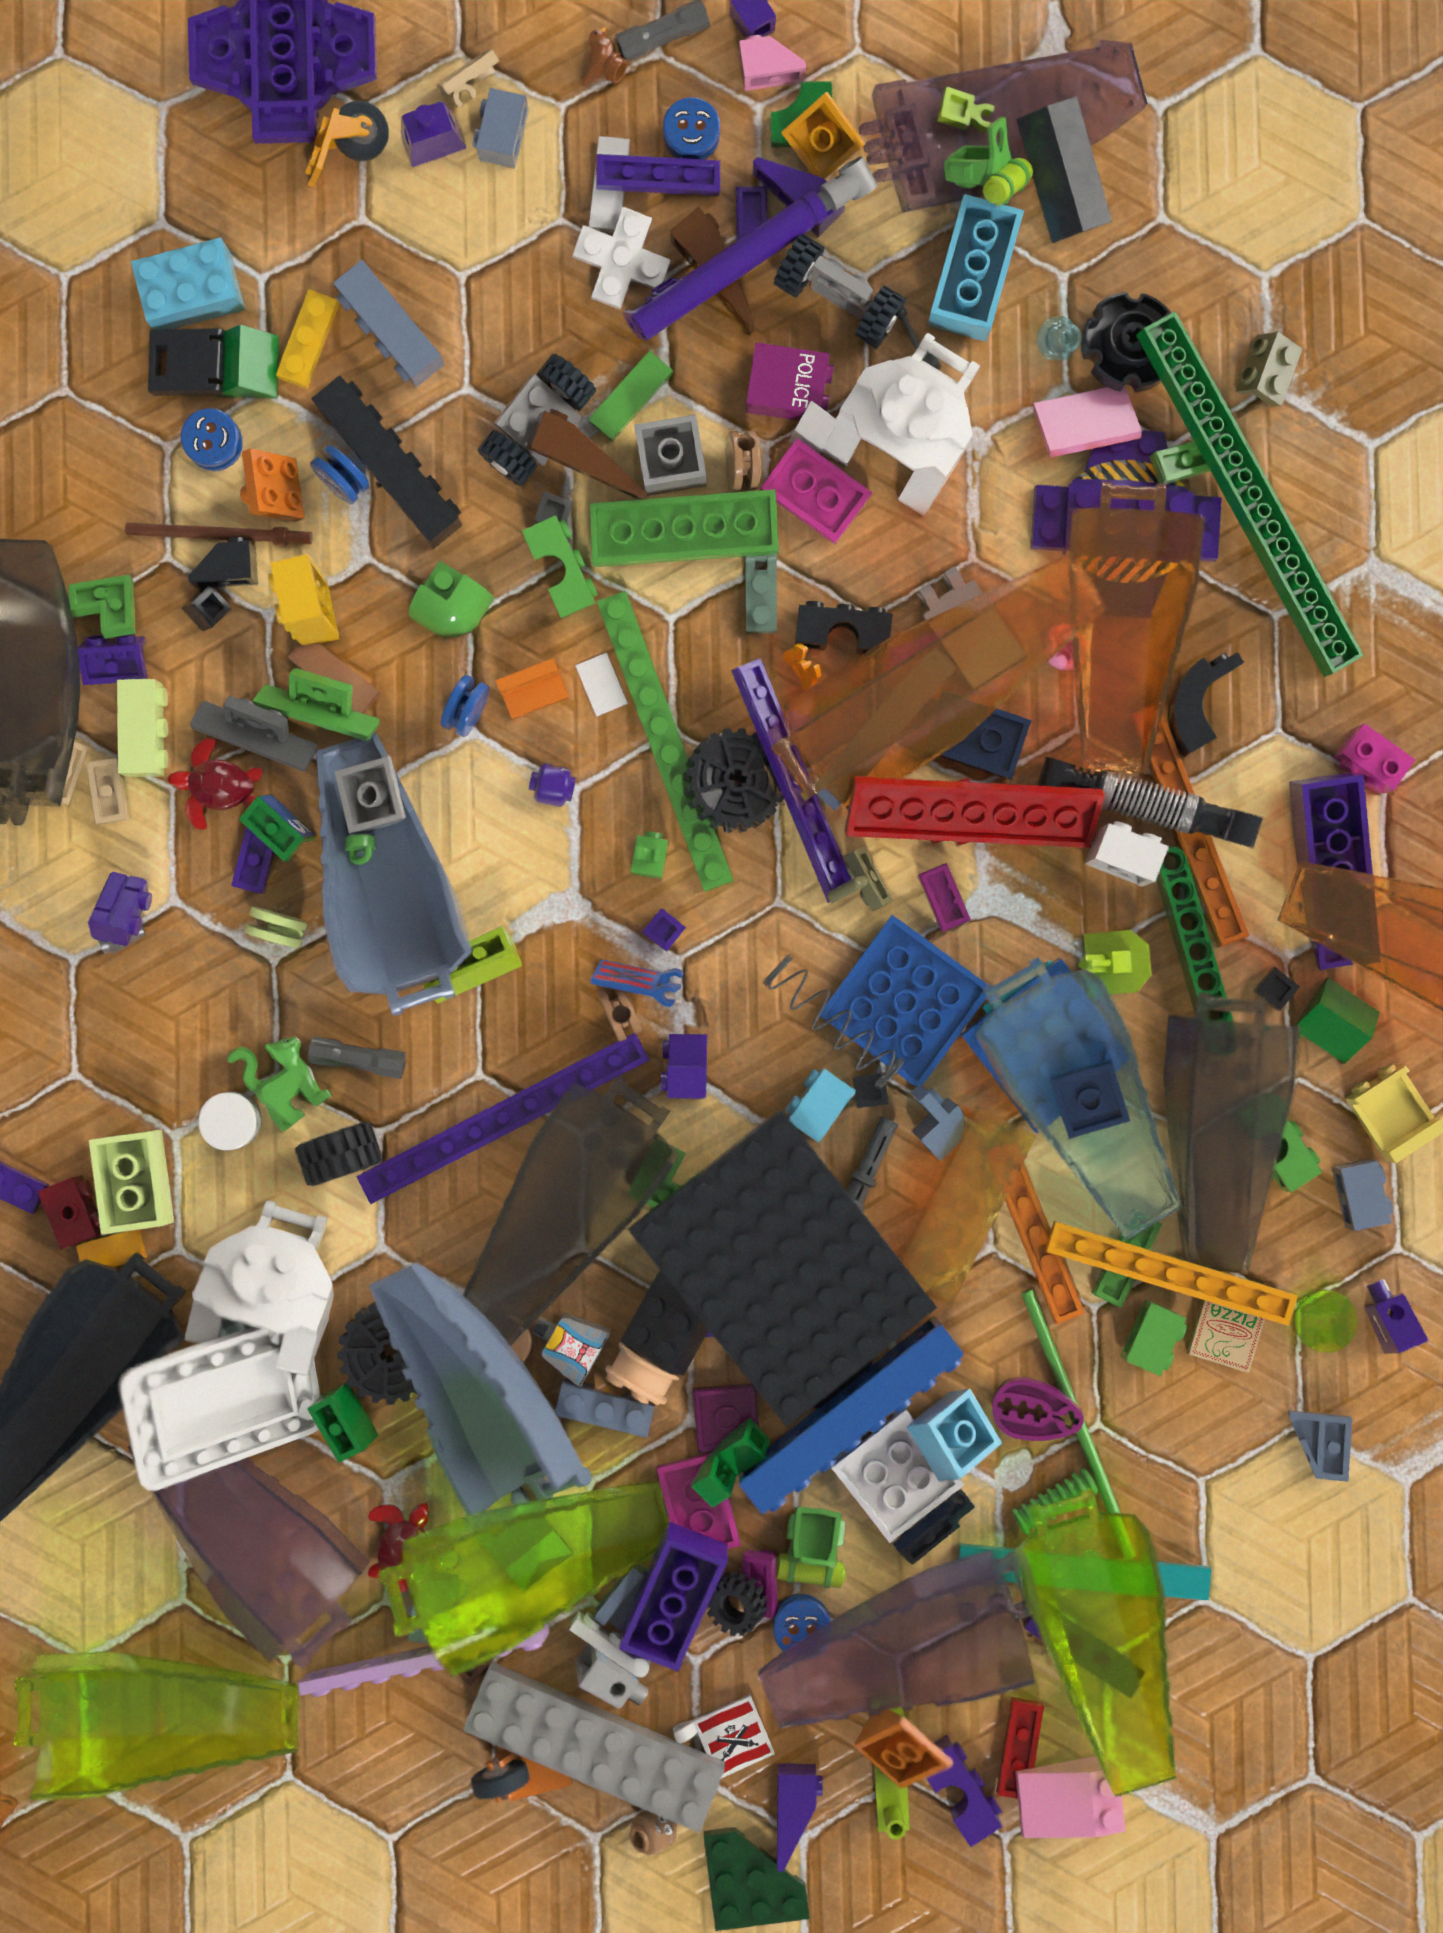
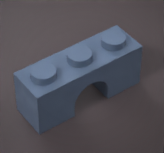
M565 1378L561 1386L555 1415L647 1438L655 1404L650 1401L648 1404H644L632 1397L630 1393L616 1395L596 1389L595 1385L585 1382L579 1387L570 1379Z

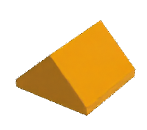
M828 92L824 93L781 132L810 173L824 179L865 145Z

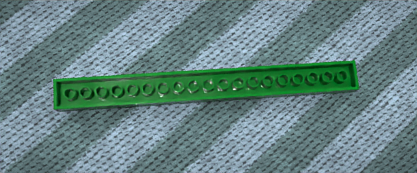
M1176 311L1142 329L1136 335L1323 677L1332 675L1363 657L1364 655Z

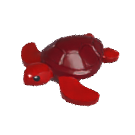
M213 738L204 739L192 751L191 763L194 769L191 773L176 771L167 777V781L172 787L178 790H190L191 796L186 802L185 812L190 823L200 830L207 829L204 806L213 810H227L243 803L248 808L256 799L255 796L251 795L254 791L253 783L260 781L263 775V770L260 768H252L244 772L240 767L229 761H209L211 753L217 745V741Z
M427 1503L415 1506L409 1515L408 1521H405L401 1510L395 1505H380L370 1511L368 1515L369 1520L385 1522L389 1527L381 1535L378 1545L379 1562L369 1568V1577L380 1578L383 1576L387 1581H394L395 1588L399 1592L404 1593L409 1587L408 1576L424 1565L429 1556L430 1547L436 1548L445 1559L452 1557L454 1546L449 1535L444 1530L439 1528L425 1531L423 1529L430 1517V1509Z

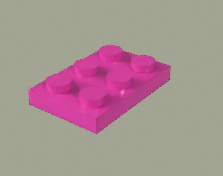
M798 438L760 487V490L775 489L776 501L780 506L834 545L872 495L871 491Z
M711 1453L657 1466L670 1522L728 1544V1549L741 1546L730 1498L712 1508L691 1487L697 1472Z

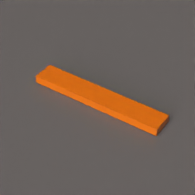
M1014 1138L984 1149L1054 1324L1057 1325L1084 1314V1309L1062 1256L1045 1251L1051 1228Z

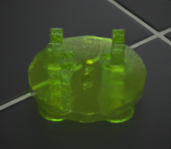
M1322 1289L1311 1292L1299 1299L1294 1316L1295 1330L1300 1341L1313 1350L1325 1353L1339 1351L1351 1342L1357 1331L1358 1318L1355 1308L1348 1298L1340 1293ZM1331 1318L1334 1319L1333 1323H1330ZM1318 1319L1322 1320L1320 1324L1317 1323Z

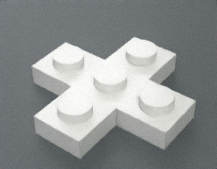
M623 207L613 236L583 225L573 258L601 269L591 299L621 310L630 281L654 289L664 281L670 259L642 248L652 222L651 217Z

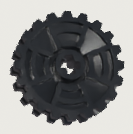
M728 728L724 729L719 735L713 733L693 750L694 753L685 764L689 768L683 773L682 780L688 782L687 787L683 789L684 795L691 797L688 806L691 810L697 809L699 811L697 818L701 822L705 819L709 820V827L712 829L722 826L725 833H731L736 828L739 833L746 832L751 827L755 829L769 819L770 816H773L777 811L776 807L778 804H781L784 800L783 795L780 794V787L757 732L750 736L746 734V729L739 728L737 732L732 733L731 729ZM732 775H735L736 781L740 782L737 787L734 786V781L729 780Z
M372 1302L368 1306V1310L362 1308L355 1314L356 1319L352 1318L344 1327L348 1332L341 1335L338 1342L343 1345V1348L337 1352V1359L344 1361V1365L339 1369L341 1374H348L350 1379L347 1381V1384L350 1388L354 1386L359 1388L357 1395L363 1398L368 1394L372 1396V1402L376 1404L381 1399H386L387 1405H394L398 1398L404 1403L410 1400L413 1392L417 1393L412 1380H406L403 1373L406 1365L400 1350L397 1349L398 1352L394 1355V1358H390L391 1354L386 1356L384 1353L388 1344H391L390 1348H393L390 1340V1333L384 1325L377 1304Z

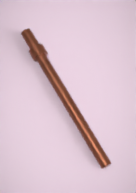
M126 523L125 525L126 535L217 540L243 537L246 538V541L273 542L274 546H287L288 543L312 544L313 539L312 532L290 531L287 527H273V530L148 523Z

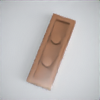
M299 643L287 657L304 671L353 685V711L364 714L380 695L377 689L319 643L305 646Z

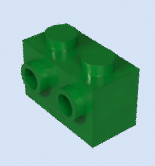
M347 1382L323 1393L307 1408L338 1463L363 1452L379 1436L356 1394L348 1386Z

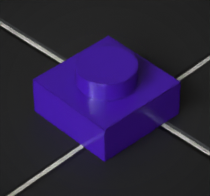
M661 908L642 933L667 952L686 927Z

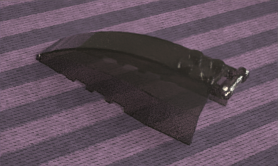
M1199 993L1197 1018L1184 1017L1177 1014L1168 1016L1163 1075L1182 1256L1185 1261L1217 1271L1249 1274L1297 1091L1302 1025L1265 1024L1266 998L1256 997L1254 1001L1210 997V993ZM1209 1010L1254 1013V1023L1209 1019Z
M620 1076L614 1081L606 1095L576 1083L565 1092L532 1141L510 1193L503 1204L500 1215L493 1226L485 1248L478 1259L475 1270L462 1296L490 1321L510 1346L640 1214L679 1156L657 1131L670 1113V1110L664 1106L660 1108L626 1085V1080ZM617 1094L654 1118L651 1124H646L613 1100Z

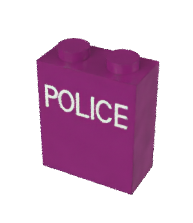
M756 342L746 413L800 421L811 401L827 412L830 395L824 394L825 383L831 384L834 365L828 364L830 353Z

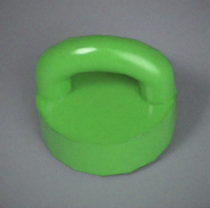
M370 834L347 836L344 839L345 850L349 852L350 861L355 865L367 863L371 859L373 851L376 850V838ZM365 852L363 856L357 857V853Z

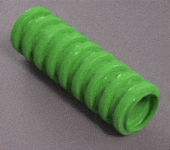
M1082 1468L1080 1469V1474L1076 1475V1473L1071 1474V1479H1063V1484L1059 1485V1483H1056L1053 1490L1048 1488L1046 1489V1494H1038V1499H1029L1030 1503L1027 1505L1025 1503L1021 1504L1022 1508L1019 1510L1014 1508L1012 1514L1023 1533H1026V1535L1030 1534V1529H1039V1524H1047V1519L1049 1518L1054 1520L1057 1513H1060V1515L1064 1514V1509L1068 1508L1070 1510L1073 1508L1072 1504H1081L1082 1498L1087 1500L1090 1498L1089 1494L1093 1493L1096 1495L1098 1487L1089 1472Z

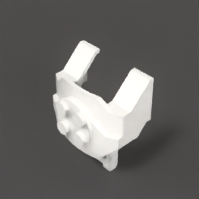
M929 333L925 335L912 357L908 356L894 361L889 360L864 369L855 387L840 408L836 418L839 422L821 453L846 468L859 442L863 439L886 452L912 471L914 470L898 501L922 516H925L943 488L972 437L964 393L981 366L974 361L971 363L937 343L935 341L936 337ZM929 352L964 374L959 383L923 361L926 354Z
M267 1200L256 1227L250 1226L211 1247L192 1294L194 1300L185 1341L201 1344L219 1338L223 1318L250 1324L276 1334L284 1333L276 1367L307 1377L328 1323L334 1297L333 1284L317 1254L327 1226L328 1217L321 1215L313 1217L279 1207L277 1202ZM273 1218L313 1229L310 1238H305L271 1228L270 1225Z

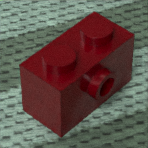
M83 1175L71 1177L37 1191L61 1250L101 1235L98 1208H95L91 1198L94 1196L93 1189L87 1179L84 1180Z

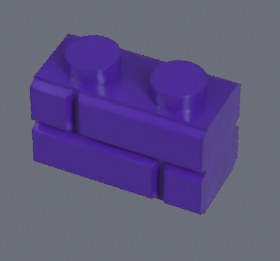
M117 872L109 874L88 921L90 934L93 939L105 942L111 941L114 944L127 946L132 935H138L142 922L140 916L143 910H149L152 902V893L149 892L147 881L144 878L127 877L126 874Z

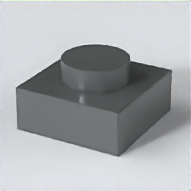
M544 491L534 522L539 523L555 515L559 521L565 520L567 522L573 502Z

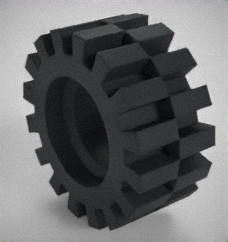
M733 1571L730 1575L727 1573L720 1578L707 1608H711L707 1612L708 1617H715L712 1623L715 1626L720 1623L722 1625L720 1631L726 1633L729 1629L730 1636H736L738 1632L740 1636H744L747 1632L750 1633L764 1617L768 1606L764 1604L767 1601L766 1595H760L763 1591L762 1586L760 1585L757 1588L754 1586L757 1580L753 1577L749 1581L746 1580L748 1575L746 1573H742L738 1577V1571ZM728 1595L737 1598L744 1606L745 1612L736 1610L729 1602Z

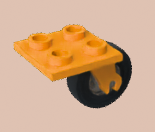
M352 101L342 106L339 110L333 108L329 118L323 116L314 142L315 146L305 170V174L310 175L307 186L314 187L322 171L328 149L338 148L345 156L356 161H369L382 153L388 142L389 128L386 118L376 106L365 101Z

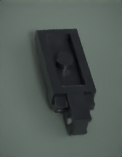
M960 1489L952 1494L947 1501H944L943 1504L929 1512L913 1528L905 1531L893 1545L910 1564L914 1565L960 1527L958 1523L960 1519L974 1509L975 1506L970 1498Z

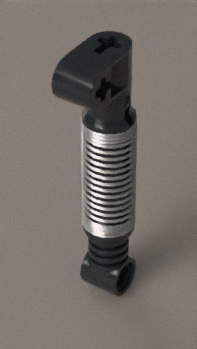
M1045 757L1037 786L1102 789L1105 795L1102 806L1104 811L1109 807V811L1112 812L1114 809L1115 814L1120 810V815H1123L1125 812V816L1128 817L1131 813V818H1134L1135 815L1137 820L1141 818L1142 821H1145L1147 818V822L1150 823L1152 821L1153 825L1158 821V825L1161 826L1163 824L1164 828L1169 824V829L1174 827L1175 831L1179 829V832L1182 831L1185 834L1200 832L1250 848L1255 846L1263 817L1206 803L1203 797L1193 795L1192 793L1185 797V791L1182 793V796L1180 795V790L1174 794L1175 789L1173 788L1169 792V786L1166 788V791H1163L1164 786L1162 785L1158 789V783L1153 788V782L1148 786L1147 780L1144 784H1141L1142 779H1140L1137 783L1136 777L1131 781V776L1125 779V774L1119 783L1120 773L1116 776V772L1103 769L1099 772L1094 771V774H1091V769L1087 768V771L1084 772L1081 766L1077 770L1074 764Z

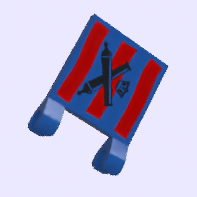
M601 959L591 977L590 984L651 996L661 1005L671 1007L675 1004V1000L667 999L664 992L671 991L676 993L680 990L681 984L672 983L670 977L677 976L681 978L683 977V971L673 968L659 972Z

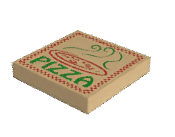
M1202 1300L1186 1353L1249 1373L1265 1319Z

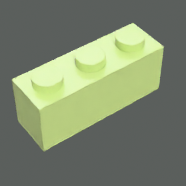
M155 679L117 680L118 774L125 777H163L164 768L168 767L167 750H164V737L168 735V723L166 719H163V706H167L168 694L166 688H163V684Z

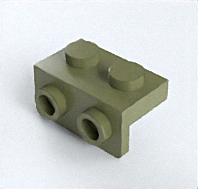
M1278 331L1256 335L1251 344L1244 369L1240 374L1236 392L1239 394L1253 393L1272 407L1282 406L1302 348Z

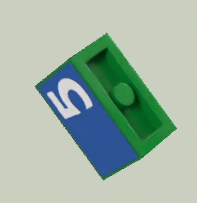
M272 794L257 796L239 818L246 827L284 862L289 861L304 842L313 841L316 838V835Z

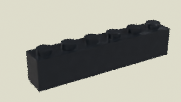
M339 375L311 398L312 401L431 546L436 548L462 526L458 517L461 511L450 498L446 502L438 493L442 489L431 475L425 478L420 472L419 468L422 467V464L411 451L405 454L399 445L403 442L391 427L386 431L380 424V421L383 419L372 404L366 407L360 398L363 396V393L352 380L346 383L341 375Z

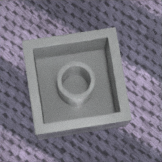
M696 414L634 425L644 488L648 493L647 496L707 486Z

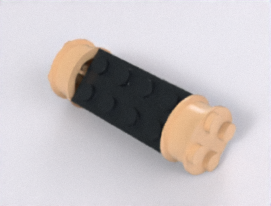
M661 1270L656 1275L621 1338V1342L618 1345L621 1351L612 1366L607 1365L605 1371L608 1373L606 1379L621 1388L624 1385L631 1389V1396L644 1404H648L650 1401L656 1405L660 1403L666 1404L667 1398L665 1394L673 1379L679 1380L680 1375L686 1373L709 1331Z

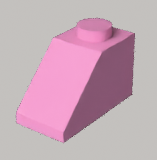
M752 35L745 40L739 41V59L744 91L805 81V61L771 36Z

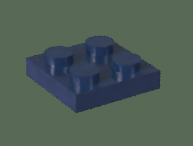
M1112 1060L1050 1077L1069 1139L1130 1122Z

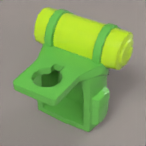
M999 117L989 125V146H962L944 161L946 181L955 182L957 186L974 188L978 185L984 186V197L990 203L996 204V206L1007 204L1017 191L1024 189L1033 174L1032 166L1026 159L1011 158L1005 117ZM998 129H999V132H1000V140H999V144H998V146H997V143H996V135H997V131H998Z
M795 1507L794 1513L790 1514L786 1534V1538L790 1540L787 1554L780 1553L776 1558V1579L787 1581V1583L799 1582L820 1585L828 1589L830 1587L841 1588L844 1580H846V1567L843 1562L837 1561L838 1547L843 1546L845 1521L842 1520V1514L820 1508Z

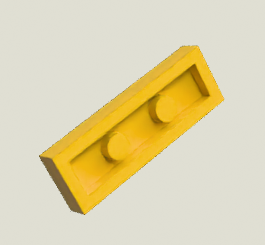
M308 289L277 370L276 376L278 379L305 389L308 388L339 307L337 299Z

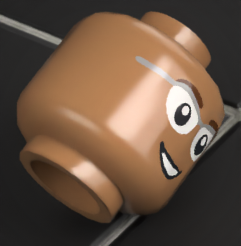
M645 1810L636 1815L632 1820L629 1832L631 1843L640 1853L647 1856L657 1855L676 1841L677 1823Z

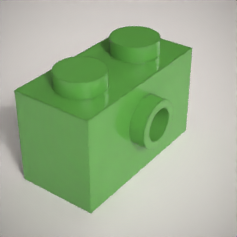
M1145 1299L1120 1357L1161 1377L1163 1371H1167L1173 1362L1174 1354L1171 1352L1176 1341L1180 1342L1186 1332L1187 1325L1184 1324L1186 1318Z

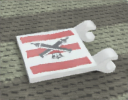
M751 1694L673 1727L677 1743H684L698 1734L706 1754L724 1761L722 1778L775 1754Z

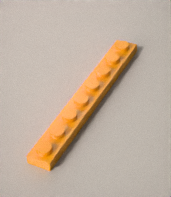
M1053 1221L1045 1248L1046 1252L1287 1326L1290 1324L1298 1297L1283 1290L1057 1221Z

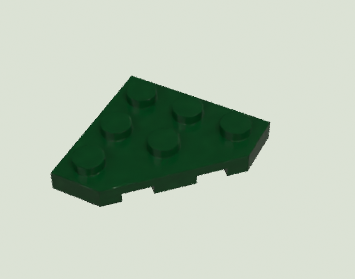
M736 1827L704 1831L715 1931L810 1919L806 1885L797 1875H792L786 1869L784 1872H777V1860L764 1849L758 1848L745 1838V1834Z

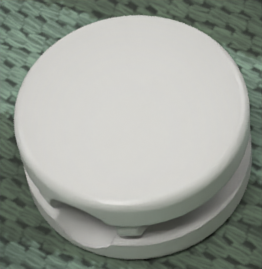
M224 1092L212 1096L205 1102L199 1113L198 1126L202 1137L212 1147L220 1150H235L248 1145L255 1139L261 1127V1114L257 1104L249 1096L240 1092Z

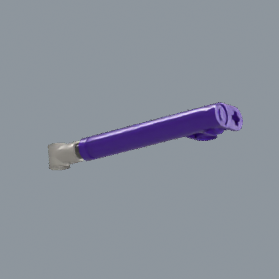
M863 156L855 158L838 170V176L820 186V192L816 194L811 190L802 196L801 200L795 201L682 279L670 278L656 286L650 292L651 295L645 299L646 302L634 311L627 309L623 312V316L637 338L648 341L795 241L800 235L802 236L814 228V225H818L828 218L827 211L830 209L836 211L848 203L849 200L860 199L873 191L878 185Z

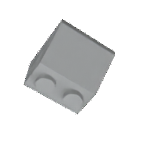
M391 756L334 771L349 833L375 830L396 824L406 818Z

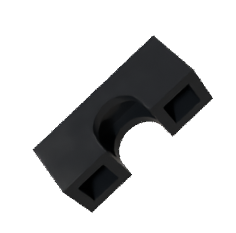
M806 601L805 605L799 604L795 645L801 643L808 649L826 650L829 633L836 628H847L856 636V654L887 656L890 648L893 614L886 613V609L880 607H868L867 611L855 610V606L849 604H837L836 608L824 607L822 602Z

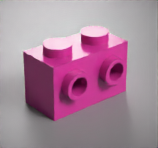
M1365 723L1354 728L1334 756L1340 762L1339 766L1342 770L1363 774L1366 781L1365 785L1370 790L1384 794L1393 791L1415 761L1413 757Z

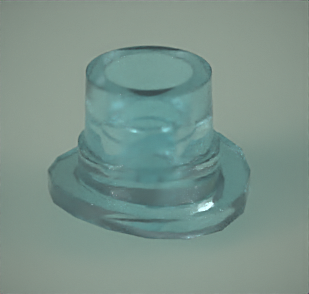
M1054 316L1047 319L1041 326L1037 336L1039 351L1050 360L1062 361L1069 358L1081 343L1079 328L1064 316Z

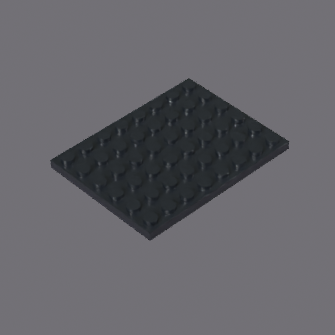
M781 1108L628 1228L632 1236L786 1427L938 1308Z

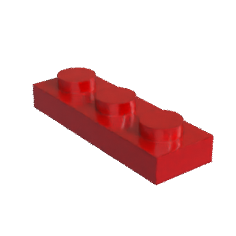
M1011 1697L996 1789L998 1796L1018 1799L1015 1771L1035 1767L1044 1712L1043 1702Z

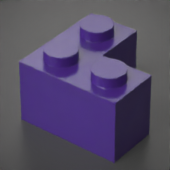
M669 1034V1040H663V1059H669L668 1071L662 1072L661 1091H667V1098L706 1099L707 1034Z

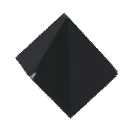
M210 584L201 588L182 609L200 630L205 631L213 628L231 609V606Z

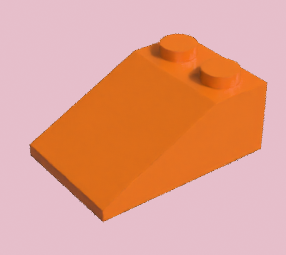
M888 1708L870 1716L853 1745L901 1789L950 1768L953 1763L952 1760L904 1717Z

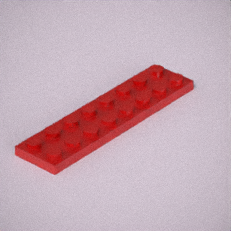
M854 776L845 833L846 836L1091 848L1105 795L1102 789Z

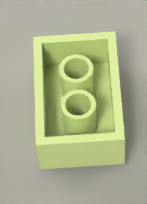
M162 1129L89 1140L101 1235L159 1227L174 1223Z

